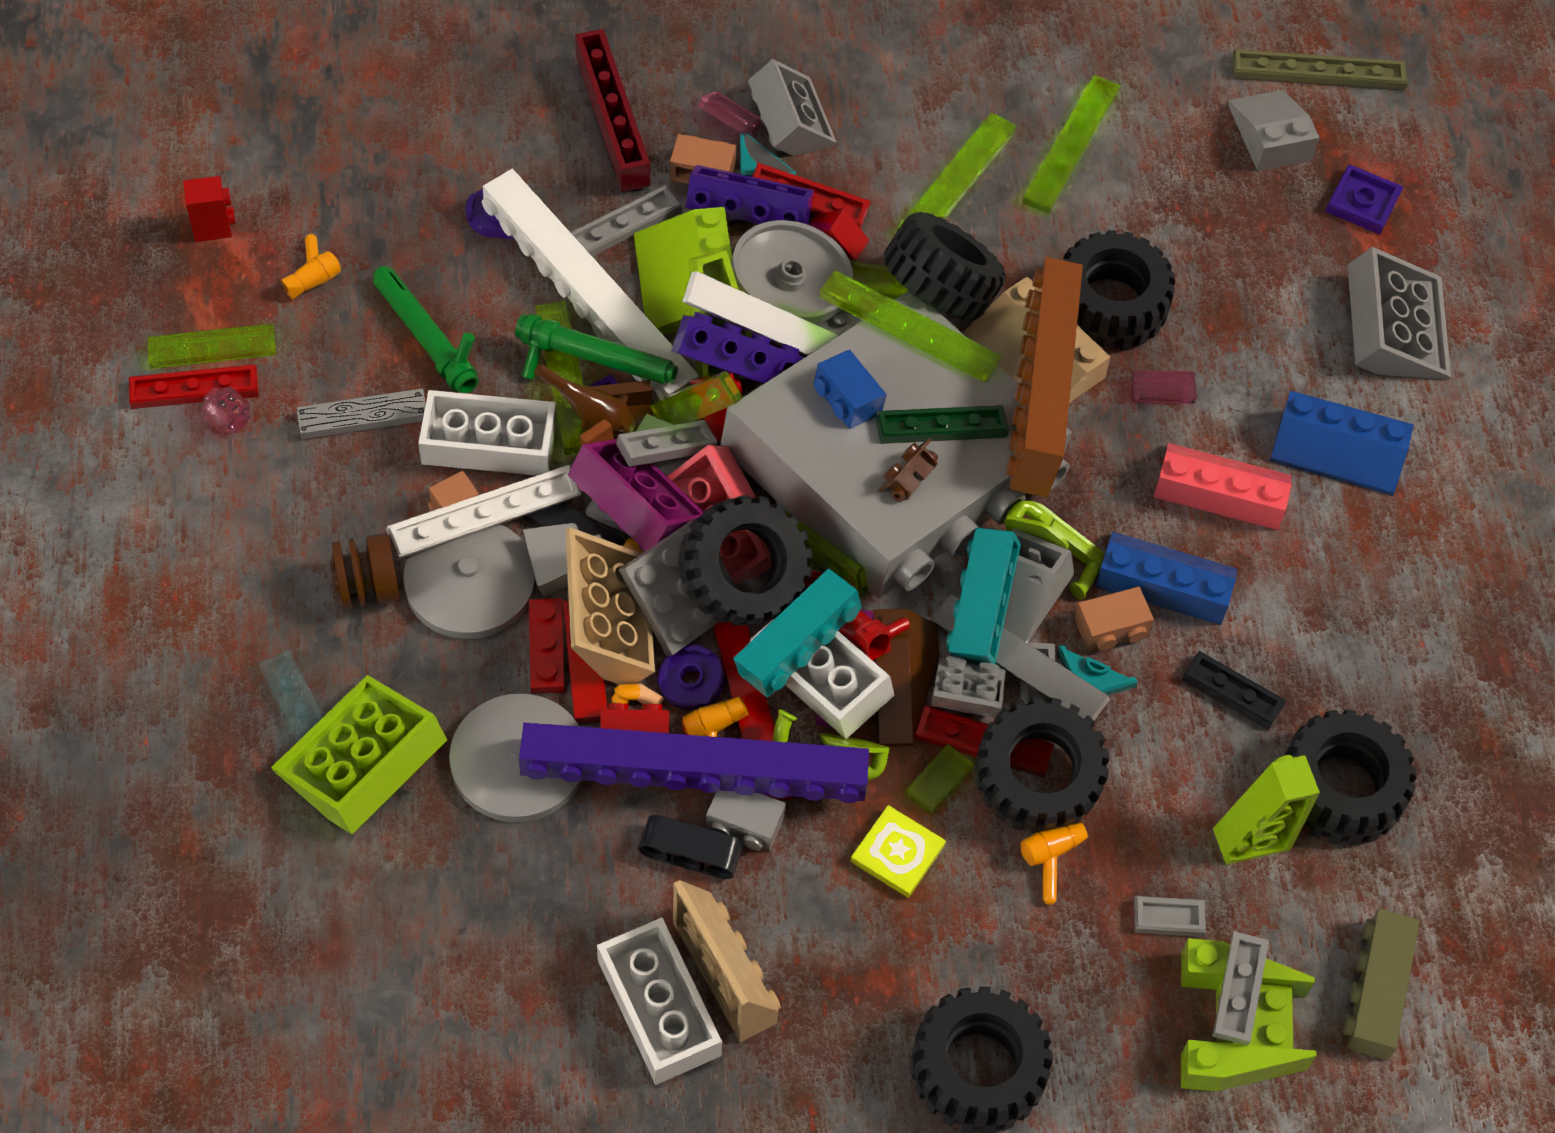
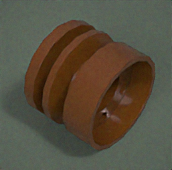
M388 533L367 536L366 552L360 553L355 540L348 539L351 553L349 555H343L340 541L332 542L333 552L330 564L335 592L343 604L344 611L353 609L351 594L358 593L361 608L366 607L368 591L374 592L379 605L400 601Z

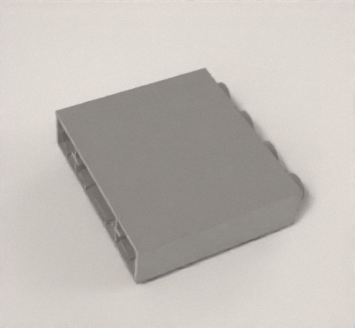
M909 291L727 408L720 446H729L738 465L778 503L785 506L786 511L790 515L794 514L799 519V523L878 599L899 584L907 591L919 586L933 570L935 565L933 560L945 551L954 558L962 555L967 551L969 540L974 538L976 528H979L991 518L999 525L1005 524L1004 520L1013 505L1026 499V493L1009 489L1011 476L1006 475L1009 456H1013V451L1009 450L1008 447L1011 433L1016 431V426L1011 425L1015 406L1019 407V402L1014 401L1018 383L937 310L923 303L920 298L912 295ZM850 349L887 394L883 411L1003 405L1009 428L1007 438L931 441L926 446V449L937 454V466L922 482L913 474L921 484L908 500L898 502L892 497V491L888 487L882 492H879L878 489L886 481L883 475L895 463L900 465L904 461L901 457L902 453L914 442L881 444L875 418L849 429L842 419L837 418L832 406L824 396H820L817 393L813 384L817 365ZM1068 428L1066 431L1065 451L1072 431ZM915 442V443L919 446V445L922 444L923 442ZM1064 459L1051 490L1063 480L1070 468V464Z

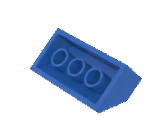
M1290 390L1282 411L1270 461L1394 495L1408 452L1414 424Z
M1112 531L1095 587L1117 593L1140 586L1144 598L1149 604L1221 625L1231 599L1237 568Z

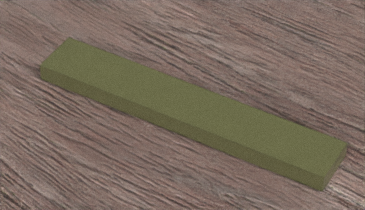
M1234 49L1232 54L1233 78L1405 90L1407 86L1406 61Z

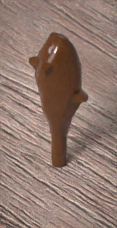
M539 364L536 367L534 374L559 390L560 394L570 403L574 412L582 420L581 429L584 431L606 419L612 425L613 437L618 438L620 434L636 432L638 424L626 404L628 400L627 395L623 394L615 398L597 388L583 386L564 379L543 364Z

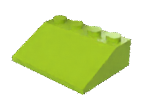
M724 207L694 209L634 233L644 315L662 334L677 333L683 315L692 317L691 306L682 302L689 282L688 259L719 249L727 250L731 263L732 253Z
M366 675L271 768L329 821L352 835L447 741V738L434 714Z

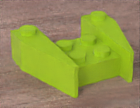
M1188 938L1181 953V987L1216 990L1217 1014L1230 944L1224 941ZM1266 958L1250 1043L1247 1046L1216 1038V1042L1188 1040L1181 1053V1089L1217 1092L1308 1070L1317 1055L1314 1050L1293 1049L1292 996L1306 998L1315 983V977Z

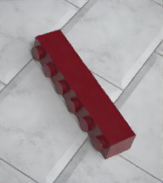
M604 29L575 34L576 59L621 192L650 186V161Z

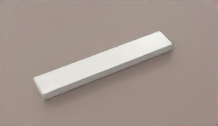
M697 271L691 273L682 301L751 333L771 339V342L780 346L783 343L800 349L799 354L805 357L839 336Z
M570 465L387 526L386 530L397 558L400 559L580 497L581 492L577 484L568 476L571 469Z

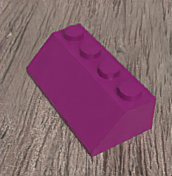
M617 439L583 444L568 476L577 484L581 491L587 493L598 504L601 511L607 513L623 532L627 533L639 544L643 552L690 520L698 518L703 514V511L653 463L629 467L616 445Z

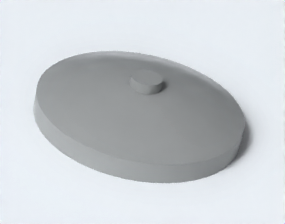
M776 220L754 226L739 239L731 259V266L740 291L813 324L823 322L836 315L847 302L853 286V270L844 250L824 232L800 222Z
M501 524L409 555L403 575L406 598L416 617L435 632L458 639L483 638L510 627L527 610L529 599L533 598L536 586V579L527 545L516 533Z
M520 693L499 696L476 707L458 726L451 742L449 754L452 778L463 799L481 814L505 822L537 820L563 807L574 796L581 785L582 780L567 782L560 778L545 777L544 779L536 780L527 776H520L519 754L523 722L579 726L567 710L547 698Z

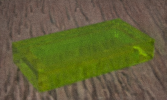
M947 744L906 789L905 796L932 816L973 770L974 763Z

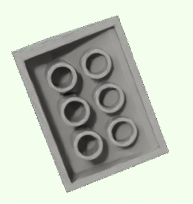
M1374 247L1369 248L1347 265L1355 365L1378 375L1438 380L1450 379L1451 369L1441 276Z

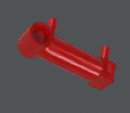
M812 571L811 578L806 579L804 584L808 588L823 573ZM849 579L846 581L848 584H850L852 587L858 590V583L856 580ZM860 610L853 621L845 623L838 631L873 661L891 651V638L908 630L910 622L907 618L902 617L886 626L878 619L872 620Z

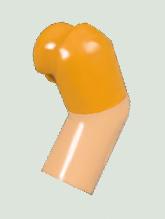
M640 683L620 684L614 689L615 693L611 697L612 703L629 704L630 700H637L642 704H662L664 699L661 695Z

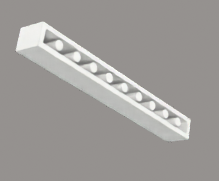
M513 168L483 185L482 205L485 211L490 216L494 215L499 220L503 231L508 236L512 235L516 239L523 254L527 257H532L540 273L544 277L548 276L554 282L558 293L563 298L567 297L573 303L576 313L581 318H586L598 338H604L620 345L672 360L674 365L678 366V374L674 383L663 385L651 381L653 400L656 403L661 402L669 411L693 396L690 380L698 379L699 374L680 354L671 352L673 347L671 343ZM632 375L637 381L648 380Z

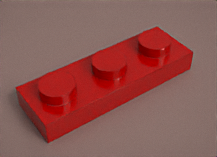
M562 598L529 599L531 694L564 693Z

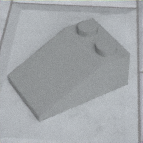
M1284 90L1228 100L1229 109L1257 171L1311 161L1313 159L1320 137L1309 114Z

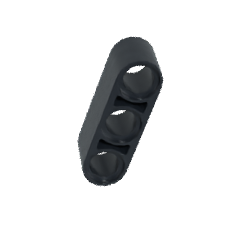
M651 815L648 817L637 849L642 855L657 861L720 879H732L744 845L739 839L724 833L660 815Z

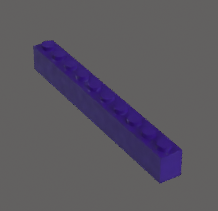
M523 722L519 768L520 776H527L536 780L547 777L560 778L567 782L586 780L596 781L603 785L626 783L636 787L653 785L666 786L672 790L692 788L701 789L708 793L734 791L740 795L761 793L770 794L776 798L798 796L814 801L825 798L838 799L844 803H854L857 801L865 802L869 749Z

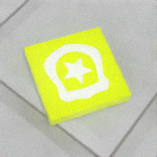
M888 805L851 856L850 862L909 898L944 848L946 840Z

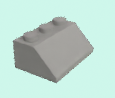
M771 59L748 80L752 90L751 96L757 103L761 113L760 119L768 130L771 145L777 151H783L796 156L831 148L837 144L810 77Z

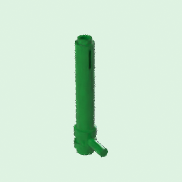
M387 266L377 268L373 273L374 285L435 362V368L441 377L446 379V383L454 392L465 394L472 392L479 383L477 371L468 361L475 336L468 332L464 333L458 349H455L394 269Z
M535 314L521 315L515 327V337L521 339L523 344L530 345L522 377L534 379V371L538 366L542 350L549 352L556 350L663 385L674 383L678 374V366L674 365L672 360L563 327L560 322L551 319L544 321L541 316Z

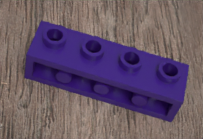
M696 165L690 174L685 208L694 210L724 207L726 221L738 222L742 220L752 222L753 226L776 220L795 221L808 225L814 190Z
M694 312L693 317L683 315L671 352L765 384L805 358L798 355L800 350L798 348L783 343L780 348L769 345L770 338L753 333L751 338L741 335L742 328L725 322L722 327L711 324L712 317L698 312Z

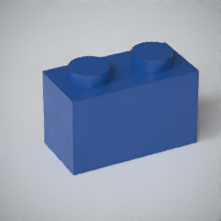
M850 349L818 363L813 383L817 393L820 396H824L832 406L837 418L842 419L849 429L875 418L877 411H883L887 394Z

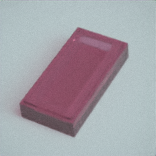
M717 91L701 97L698 103V107L744 135L760 129L762 123L760 117Z
M1133 370L1132 372L1133 402L1193 404L1196 402L1195 372Z

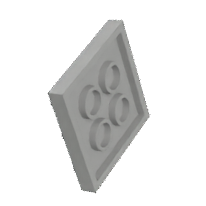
M694 519L619 569L666 656L674 655L719 622L714 620L713 614H704L698 609L700 603L697 599L691 601L686 593L690 590L687 582L682 583L680 573L684 572V564H679V553L684 552L685 548L681 542L684 535L690 532L689 526ZM719 556V565L723 576L730 585L737 589Z

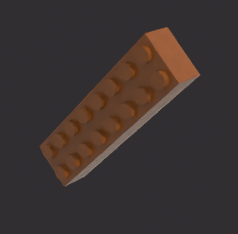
M1046 257L1042 269L1036 268L1032 283V287H1035V289H1029L1027 293L1025 308H1029L1030 311L1026 312L1022 330L1027 331V335H1023L1020 345V354H1024V359H1020L1017 370V377L1022 378V381L1018 382L1014 401L1019 402V407L1015 406L1011 425L1016 426V431L1011 433L1008 449L1013 451V456H1009L1006 467V475L1011 476L1010 490L1048 498L1064 458L1082 264Z

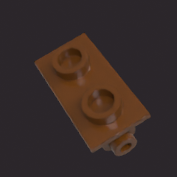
M929 438L919 446L915 442L910 445L901 455L904 461L900 465L895 463L883 475L886 481L878 491L882 492L888 487L896 501L908 500L921 484L913 474L922 482L937 466V454L926 449V446L932 440Z

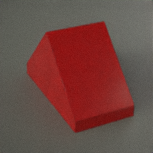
M845 209L817 214L809 224V226L824 232L838 243L846 253L849 261L855 264L869 243L868 237Z

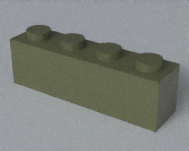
M1380 908L1373 919H1366L1362 932V939L1367 940L1365 951L1360 950L1356 963V970L1361 971L1359 982H1354L1349 1002L1355 1003L1353 1015H1347L1343 1034L1348 1036L1347 1049L1389 1060L1396 1050L1420 924L1419 919Z

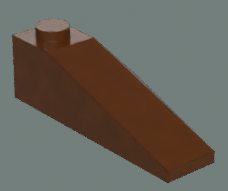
M873 609L872 620L878 619L886 626L902 617L907 618L910 622L908 630L891 638V651L873 660L890 676L895 694L893 698L877 711L879 744L887 747L913 746L939 656L937 624L908 609Z

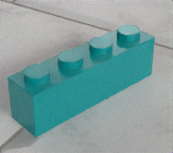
M976 528L974 538H971L968 542L967 556L969 561L967 569H963L961 573V597L954 604L953 616L956 620L954 629L949 631L946 642L947 650L951 656L961 657L966 660V663L980 665L982 662L996 664L1021 547L1019 539L1012 531Z
M828 568L733 658L739 675L767 698L775 690H780L798 668H802L809 663L812 655L822 645H826L833 640L836 632L845 623L851 622L856 618L862 608L858 591Z

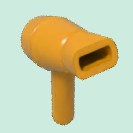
M308 234L305 237L307 262L295 271L294 274L281 279L283 287L291 300L297 298L304 291L327 283L341 272L340 263L334 254L329 251L321 254L318 253L317 237L314 234Z
M739 696L725 702L722 701L695 709L682 717V727L686 735L717 737L719 731L749 714L744 701Z
M1083 823L1037 832L1021 841V853L1029 866L1043 864V901L1047 905L1054 904L1057 899V858L1088 838V833Z

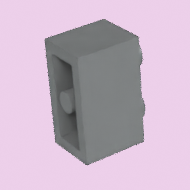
M717 791L706 814V828L733 836L742 841L749 849L756 851L763 849L770 852L785 818L786 803L761 793L740 795L734 791Z

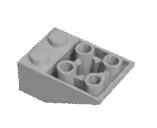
M1014 528L1012 532L1016 534L1021 547L1003 628L1028 643L1073 577L1074 570L1070 550Z
M949 656L946 659L939 658L931 706L995 718L1002 708L1006 670L999 669L998 665L989 662H982L980 665L966 663L965 659L956 656Z

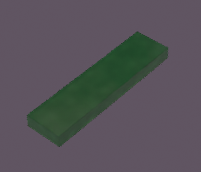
M1003 405L877 411L875 416L881 444L925 442L929 438L932 441L1007 438L1009 433Z

